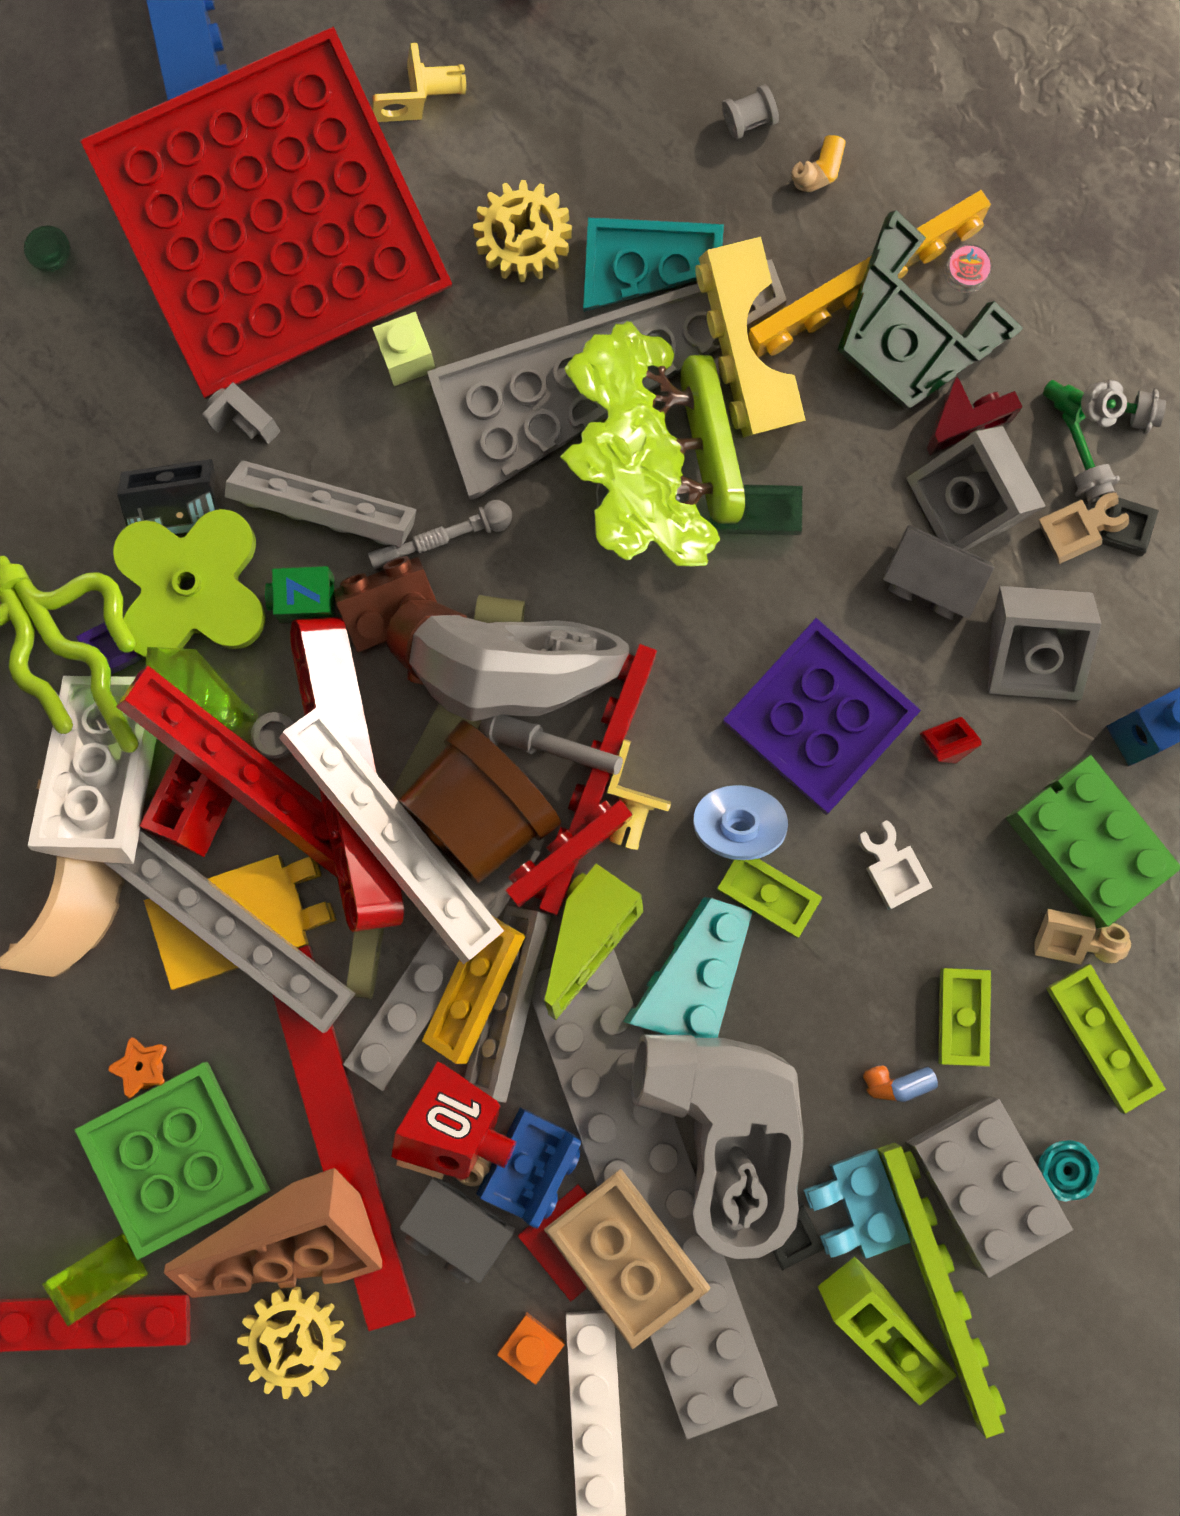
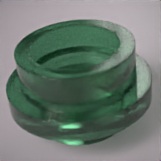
M45 225L35 228L28 234L24 242L26 258L35 268L42 271H55L62 268L70 256L71 246L67 236L63 231L54 226Z

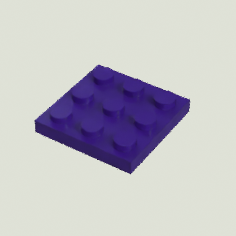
M815 618L730 711L722 723L819 810L827 815L921 710L820 620Z

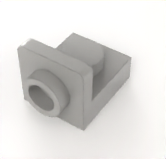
M234 382L226 390L222 388L216 391L207 401L206 410L202 414L204 420L216 433L231 419L250 439L258 434L268 444L281 432L273 418Z

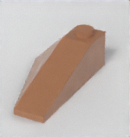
M333 1168L291 1183L167 1263L164 1274L191 1298L244 1293L251 1289L253 1283L278 1282L280 1289L296 1287V1279L322 1276L324 1284L340 1283L382 1269V1258L360 1193Z

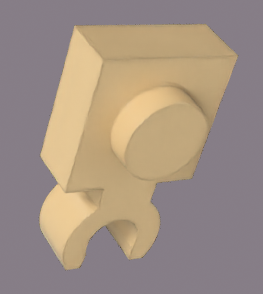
M1117 493L1105 494L1097 501L1093 509L1087 510L1083 500H1080L1039 519V526L1059 564L1102 545L1100 531L1118 532L1129 524L1127 513L1121 514L1116 518L1109 517L1105 513L1108 508L1118 504Z

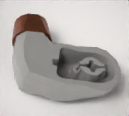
M409 600L396 611L387 629V645L396 659L408 670L407 679L413 683L425 685L431 696L447 711L469 721H478L501 714L540 716L552 712L590 694L618 677L629 653L628 644L620 637L596 627L559 620L485 623L469 619L466 615L432 600Z

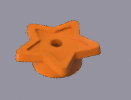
M130 1038L127 1043L125 1056L109 1066L108 1070L111 1074L123 1079L124 1095L128 1099L132 1098L140 1089H149L154 1085L161 1086L164 1084L162 1058L167 1050L165 1045L158 1044L145 1048L136 1038ZM142 1063V1069L137 1071V1064Z

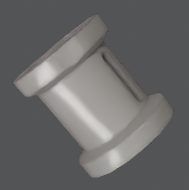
M766 84L757 87L756 93L736 101L732 99L722 101V111L727 128L736 140L742 138L747 130L765 123L772 126L779 122L775 99Z

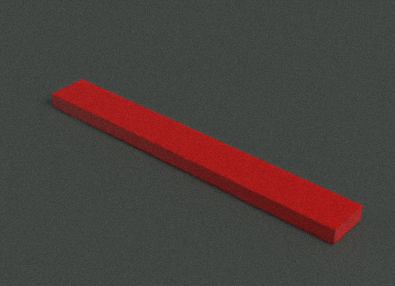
M311 946L298 948L315 962ZM273 995L322 1170L324 1172L335 1168L360 1193L382 1258V1269L353 1278L368 1331L414 1318L417 1315L346 1067L343 1065L344 1061L334 1026L332 1024L327 1032L322 1033Z

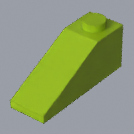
M597 863L587 875L585 873L579 874L567 891L568 898L565 904L544 999L548 1015L554 1020L559 1018L643 913L642 895Z
M855 1256L818 1286L833 1321L919 1406L957 1376L954 1369L888 1290Z

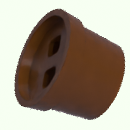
M461 720L444 740L445 749L398 801L431 841L462 872L479 884L533 838L540 841L561 825V820L550 803L528 777L483 733L467 721Z

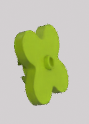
M225 509L213 510L203 515L183 538L176 536L161 524L153 521H138L128 525L120 532L113 549L115 563L122 574L141 588L140 595L124 616V621L135 638L136 647L134 651L137 654L154 661L169 659L183 649L194 633H202L211 641L226 649H241L251 645L259 638L266 621L264 607L258 597L238 580L239 575L251 561L256 549L254 532L241 515ZM195 578V584L191 589L182 590L187 580Z

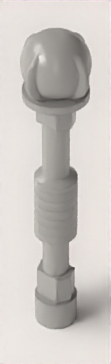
M500 500L489 501L484 509L479 507V514L469 517L470 520L448 528L440 526L439 528L418 534L413 537L412 541L404 543L402 547L392 545L368 553L374 570L382 568L393 559L416 551L419 553L426 552L427 550L448 544L449 539L473 530L477 532L485 529L488 534L492 533L491 530L495 532L504 531L512 521V510L506 503Z

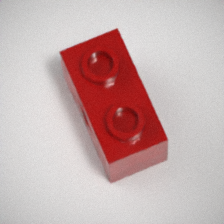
M175 753L140 827L170 844L205 857L233 797Z

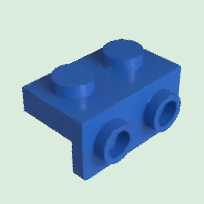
M520 1107L506 1134V1137L516 1141V1146L505 1168H502L492 1163L490 1172L485 1175L476 1194L480 1199L522 1218L528 1225L537 1229L543 1218L547 1219L554 1211L558 1201L557 1190L565 1175L571 1174L579 1161L581 1140L570 1131Z

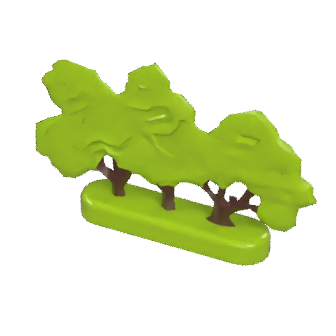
M626 321L624 324H615L611 334H594L585 343L583 352L575 354L564 367L566 374L579 392L591 401H595L608 411V418L605 423H589L581 433L582 442L571 445L560 457L582 481L601 483L609 490L602 504L594 510L596 539L605 549L613 550L619 557L625 560H631L635 555L643 553L648 548L650 541H654L677 566H706L708 563L707 554L715 549L716 544L720 541V537L716 528L702 517L698 511L696 504L702 495L705 494L710 516L717 523H738L743 516L745 508L743 482L714 359L711 355H689L684 360L681 368L680 382L682 391H680L671 384L664 374L666 369L672 365L674 359L671 344L662 337L642 335L631 321ZM648 366L658 367L660 375H654L648 371ZM647 377L662 384L660 385L661 392L667 391L668 395L661 396L650 392L643 386V378ZM656 400L665 402L664 408L660 410L655 409ZM674 404L685 405L692 434L690 439H677L666 428L665 415ZM688 449H695L702 483L684 477L681 468L685 460L684 454ZM689 493L688 501L678 502L676 500L677 494Z

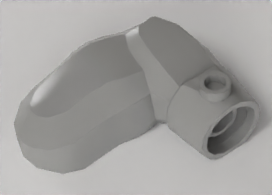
M642 1035L636 1048L632 1068L631 1096L633 1104L681 1118L688 1114L696 1119L694 1123V1144L698 1165L693 1203L696 1233L714 1252L733 1259L760 1258L782 1247L797 1225L799 1212L797 1189L803 1153V1125L798 1076L794 1067L782 1057L760 1046L726 1038H695L692 1035Z

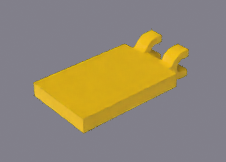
M275 855L208 878L209 881L297 949L309 945L305 931L337 921L331 903L322 902L305 909L302 907L296 885L322 877L319 864L311 857L301 859L284 867L282 857ZM150 898L143 900L171 990H178L239 969V967Z

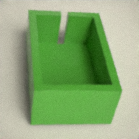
M1092 755L1074 763L1046 785V789L1037 792L1005 817L1083 916L1095 918L1096 928L1109 927L1180 870V864Z

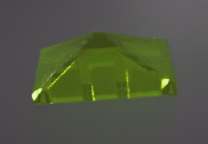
M122 1233L48 1279L42 1285L66 1325L69 1326L148 1275L141 1261L136 1260L125 1235Z

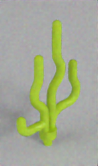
M0 556V627L11 620L16 632L9 658V670L13 681L22 691L39 700L58 733L67 734L72 730L73 721L56 691L47 681L33 675L29 670L28 661L35 637L34 623L44 643L54 654L69 660L85 662L90 667V691L96 706L120 748L127 753L134 752L138 748L139 742L124 714L116 707L117 702L110 690L111 669L106 657L94 646L84 642L65 639L48 610H56L70 604L87 592L98 591L104 598L103 619L110 635L120 651L130 653L135 649L136 641L123 619V596L118 584L107 575L92 572L75 577L54 591L42 592L33 585L22 565L11 564L6 556Z

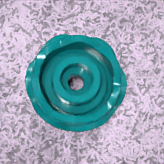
M1072 1140L1059 1141L1050 1145L1042 1153L1038 1163V1168L1057 1200L1064 1202L1088 1197L1093 1191L1099 1174V1164L1084 1144ZM1066 1166L1071 1168L1069 1175H1065L1063 1172Z

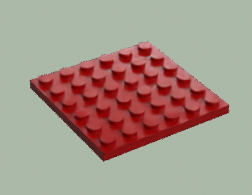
M334 26L80 140L205 399H209L219 389L224 388L226 390L232 382L236 385L244 383L449 289L453 285Z

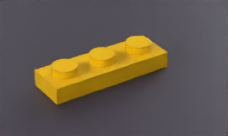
M494 916L492 917L504 932L465 964L460 960L458 961L422 1039V1042L455 1064H467L525 938L524 934Z

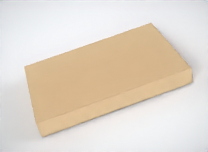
M622 1169L618 1170L544 1229L632 1349L697 1301L711 1288Z

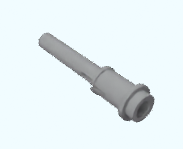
M503 714L482 719L480 732L495 745L500 742L530 754L536 750L543 751L617 775L622 768V757L545 733L539 724H532Z

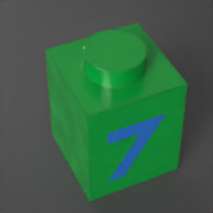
M328 566L272 569V583L265 584L266 608L268 611H273V615L281 624L292 623L293 620L336 617L335 596L333 592L335 590V577Z

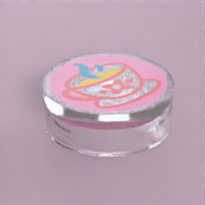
M975 244L961 245L952 251L946 262V280L957 291L963 293L978 291L986 284L992 273V259L989 253L981 246Z

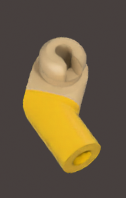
M835 135L825 136L819 160L812 163L806 161L805 165L800 161L793 167L791 177L795 187L802 192L811 193L834 182L838 176L846 144L845 140Z

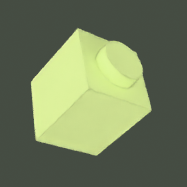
M416 311L372 327L394 387L425 376L427 371L435 369L433 356Z

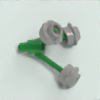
M1055 380L1048 382L1043 390V396L1055 402L1054 407L1063 413L1062 418L1070 429L1085 468L1084 472L1074 478L1078 488L1075 493L1076 497H1086L1088 503L1097 502L1105 494L1115 493L1113 486L1120 481L1119 476L1113 475L1109 464L1095 467L1079 425L1080 421L1087 417L1093 422L1097 421L1099 426L1108 427L1115 424L1117 417L1123 415L1124 412L1131 413L1130 427L1142 429L1143 434H1148L1152 426H1161L1165 414L1166 400L1158 399L1159 391L1157 389H1153L1151 393L1138 391L1134 403H1129L1126 396L1122 393L1123 386L1115 380H1107L1106 383H1094L1085 392L1071 384L1063 386Z

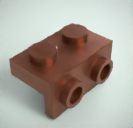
M408 556L393 559L383 566L384 570L370 576H366L364 573L350 576L340 583L341 587L333 591L336 604L357 652L387 641V629L391 618L409 600H432L437 603L419 557L409 559Z

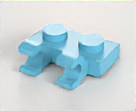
M871 1149L830 1164L834 1179L803 1190L809 1208H813L814 1211L828 1207L839 1200L843 1201L850 1225L820 1235L826 1255L829 1254L831 1258L847 1253L859 1246L862 1257L867 1259L911 1242L877 1149Z

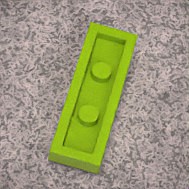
M1085 964L1046 987V990L1120 1113L1126 1114L1166 1090L1091 964Z

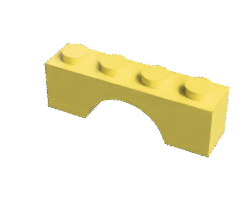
M761 237L707 250L699 257L700 264L695 267L696 279L702 293L707 292L711 311H707V323L713 339H719L723 356L718 358V366L724 384L730 383L734 401L730 402L729 410L735 429L741 428L744 438L806 421L795 375L781 373L766 366L756 356L748 340L747 317L750 307L760 292L772 283Z

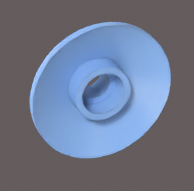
M733 785L721 787L704 796L695 809L693 825L698 839L710 851L729 859L753 860L772 853L783 843L787 834L788 818L783 806L772 795L758 788Z

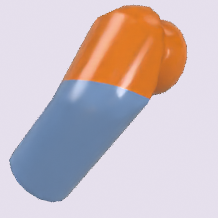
M883 1065L868 1069L863 1074V1079L868 1086L865 1090L874 1099L906 1102L938 1087L937 1077L929 1067L895 1079H890L888 1068Z

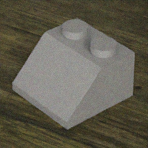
M1003 426L975 431L906 478L936 536L963 550H967L1010 529L1046 507Z
M1000 586L991 624L989 694L1082 701L1102 624L1093 593Z

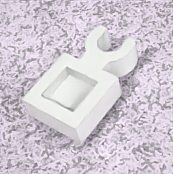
M886 820L879 824L885 835L882 844L876 845L872 843L866 831L858 835V841L861 848L865 852L874 855L878 861L867 867L866 870L887 909L890 910L933 887L911 846L897 851L894 845L896 842L895 828Z

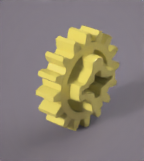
M521 180L519 190L512 191L508 183L502 184L503 195L501 197L492 192L487 194L490 208L481 206L477 208V217L481 221L473 224L474 237L479 238L476 242L477 252L479 255L487 254L485 259L486 266L489 269L500 264L501 276L504 279L512 271L518 272L520 282H525L527 272L533 271L538 279H542L543 266L547 265L551 269L556 270L559 268L556 254L568 255L569 246L565 240L572 238V225L566 224L569 221L568 208L558 209L560 200L557 193L550 195L548 198L544 197V184L539 183L534 191H529L526 180ZM542 213L550 220L553 231L549 230L548 224L541 222ZM529 222H530V230H528V229H525V230H524V228H527V226H528V224H529ZM493 231L497 233L498 238L505 240L503 250L495 242ZM515 232H516V233H521V232H522L521 235H518L517 240H516Z
M294 1287L288 1299L285 1298L281 1289L275 1290L271 1296L272 1305L264 1299H260L254 1305L259 1317L248 1314L243 1319L242 1323L251 1332L242 1334L237 1338V1344L246 1346L249 1349L239 1359L240 1364H253L255 1369L248 1378L250 1382L258 1380L261 1376L267 1380L264 1386V1393L269 1394L277 1385L282 1387L283 1399H289L294 1387H298L304 1397L308 1396L312 1391V1380L321 1387L328 1382L329 1377L324 1368L336 1371L341 1361L332 1353L342 1351L346 1346V1341L335 1338L334 1334L342 1329L344 1323L343 1320L330 1321L328 1316L335 1306L330 1303L321 1309L317 1305L319 1300L318 1292L315 1291L305 1300L302 1299L300 1287ZM282 1311H297L292 1319L283 1322L276 1318L274 1320L270 1319L271 1316ZM313 1321L317 1323L321 1330L323 1342L315 1337L312 1327ZM300 1324L296 1342L298 1347L284 1360L283 1357L287 1351L285 1349L287 1346L285 1338ZM261 1343L268 1348L271 1358L270 1364L263 1355ZM298 1364H303L307 1367L310 1365L314 1366L300 1374H287L290 1367Z

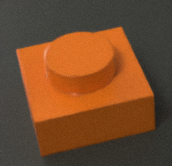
M526 1312L499 1349L497 1356L536 1385L564 1347L565 1341Z

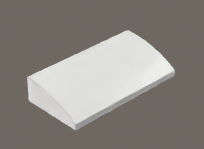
M63 676L59 698L73 721V728L67 734H60L52 727L28 847L32 851L66 858L134 864L156 737L123 713L139 742L138 748L134 752H124L94 702L90 691L91 676ZM111 676L110 690L117 704L136 677Z

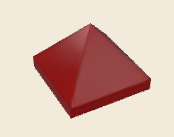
M958 717L920 733L921 740L938 762L956 764L982 745L980 737L963 717Z

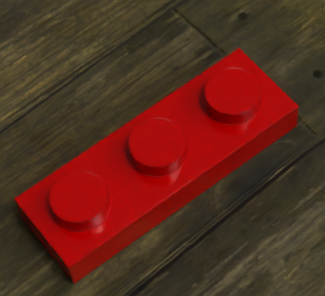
M607 800L602 802L584 817L589 825L575 836L567 830L546 847L550 852L547 858L536 866L529 860L508 877L512 885L506 889V892L518 907L522 906L629 822L633 814L621 800L613 806Z

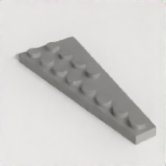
M772 259L767 260L772 283L760 292L753 301L747 317V330L786 306L787 299ZM697 283L427 371L469 499L473 500L481 497L579 436L589 423L601 422L608 418V411L597 402L591 401L581 394L566 374L564 368L575 354L583 352L585 343L594 334H611L615 324H624L626 321H631L642 335L662 337L671 344L674 352L672 365L664 373L668 380L681 372L683 362L689 355H709L720 348L719 339H713L707 323V311H711L707 292L702 293ZM648 366V371L654 375H660L658 367ZM644 377L642 380L643 386L649 391L661 385L647 377Z

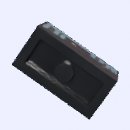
M212 459L121 472L117 496L126 526L138 521H153L161 524L176 536L184 535L191 530L203 515L213 510H218L214 494L216 473Z

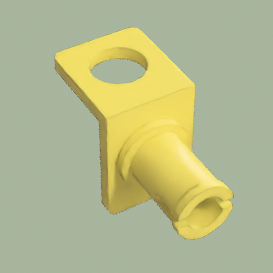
M410 43L407 69L411 92L375 94L372 97L371 108L378 122L422 120L427 95H465L466 75L462 74L465 72L464 65L424 67V64L420 63L418 44ZM392 104L405 105L404 108L394 111L383 109Z
M624 739L619 756L623 759L622 768L617 775L613 774L607 793L619 796L618 800L625 804L633 816L629 822L610 836L609 841L621 846L626 828L630 827L631 830L626 847L638 850L649 810L658 808L669 811L671 802L618 785L631 741Z

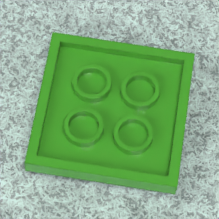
M203 1062L165 1082L163 1085L157 1086L74 1129L136 1260L151 1254L270 1191L208 1062Z

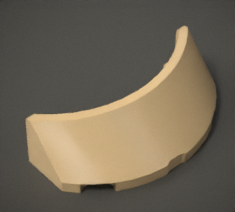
M38 779V783H37V787H36V789H38V790L40 789V784H41V780H40V779ZM57 856L54 881L42 912L26 935L18 943L10 944L9 950L0 957V969L49 977H57L68 971L70 966L80 960L91 948L94 949L111 926L120 905L119 898L125 879L104 862Z

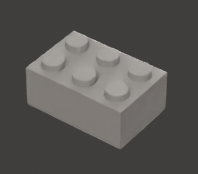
M986 1096L906 1141L907 1146L976 1270L987 1278L992 1277L1073 1231L1072 1226L999 1098Z

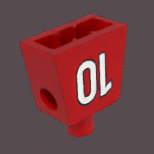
M437 1061L395 1132L391 1157L458 1179H467L479 1157L505 1168L514 1151L516 1141L494 1131L501 1107L498 1101L446 1065Z

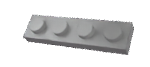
M241 460L227 479L225 486V498L240 501L245 506L252 508L261 507L279 512L294 520L311 521L328 526L337 532H350L371 538L383 545L402 547L415 522V508Z
M508 905L506 906L503 922L524 934L525 938L473 1049L465 1073L466 1080L495 1100L504 1103L507 1101L551 919L549 914Z

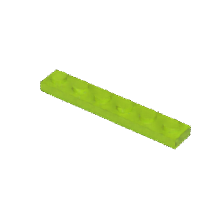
M896 1143L877 1148L976 1428L986 1439L1001 1434L1005 1431L999 1416L1006 1414V1409L995 1385L988 1387L982 1368L989 1366L988 1359L979 1338L971 1339L965 1321L972 1319L971 1312L962 1291L954 1292L948 1274L955 1271L954 1265L945 1244L937 1245L931 1227L938 1225L937 1218L928 1197L921 1199L914 1180L921 1178L916 1160L911 1151L904 1152L902 1146Z

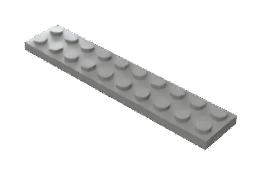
M614 949L557 1020L548 1015L544 1001L551 968L538 972L531 1000L597 1187L618 1170L622 1169L711 1287L706 1294L650 1336L686 1439L688 1440L778 1406L725 1256L714 1252L696 1233L693 1218L696 1176L673 1115L633 1104L631 1081L634 1056L639 1039L645 1034L642 1027L623 1022L631 1008H635Z

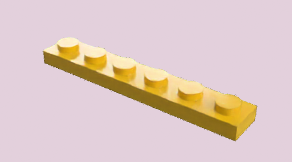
M982 190L916 228L926 239L898 274L899 279L907 274L908 267L919 260L923 264L929 263L945 251V245L958 237L961 241H965L983 228V220L991 203ZM871 256L750 328L748 340L756 356L759 358L767 352L774 356L790 346L794 341L792 337L805 329L811 333L823 327L831 320L833 312L843 306L847 310L852 309Z

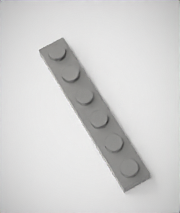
M141 827L134 864L104 862L322 1033L329 1030L356 994Z
M526 844L479 884L469 877L466 879L465 884L487 911L498 919L511 900V897L506 892V889L512 885L508 877L527 861L531 860L535 863L541 852ZM435 929L432 930L343 1064L381 1091L385 1090L432 1019L459 961V958Z

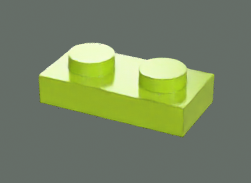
M760 859L733 860L716 889L795 938L800 937L823 898Z
M940 968L938 1064L990 1067L991 970Z

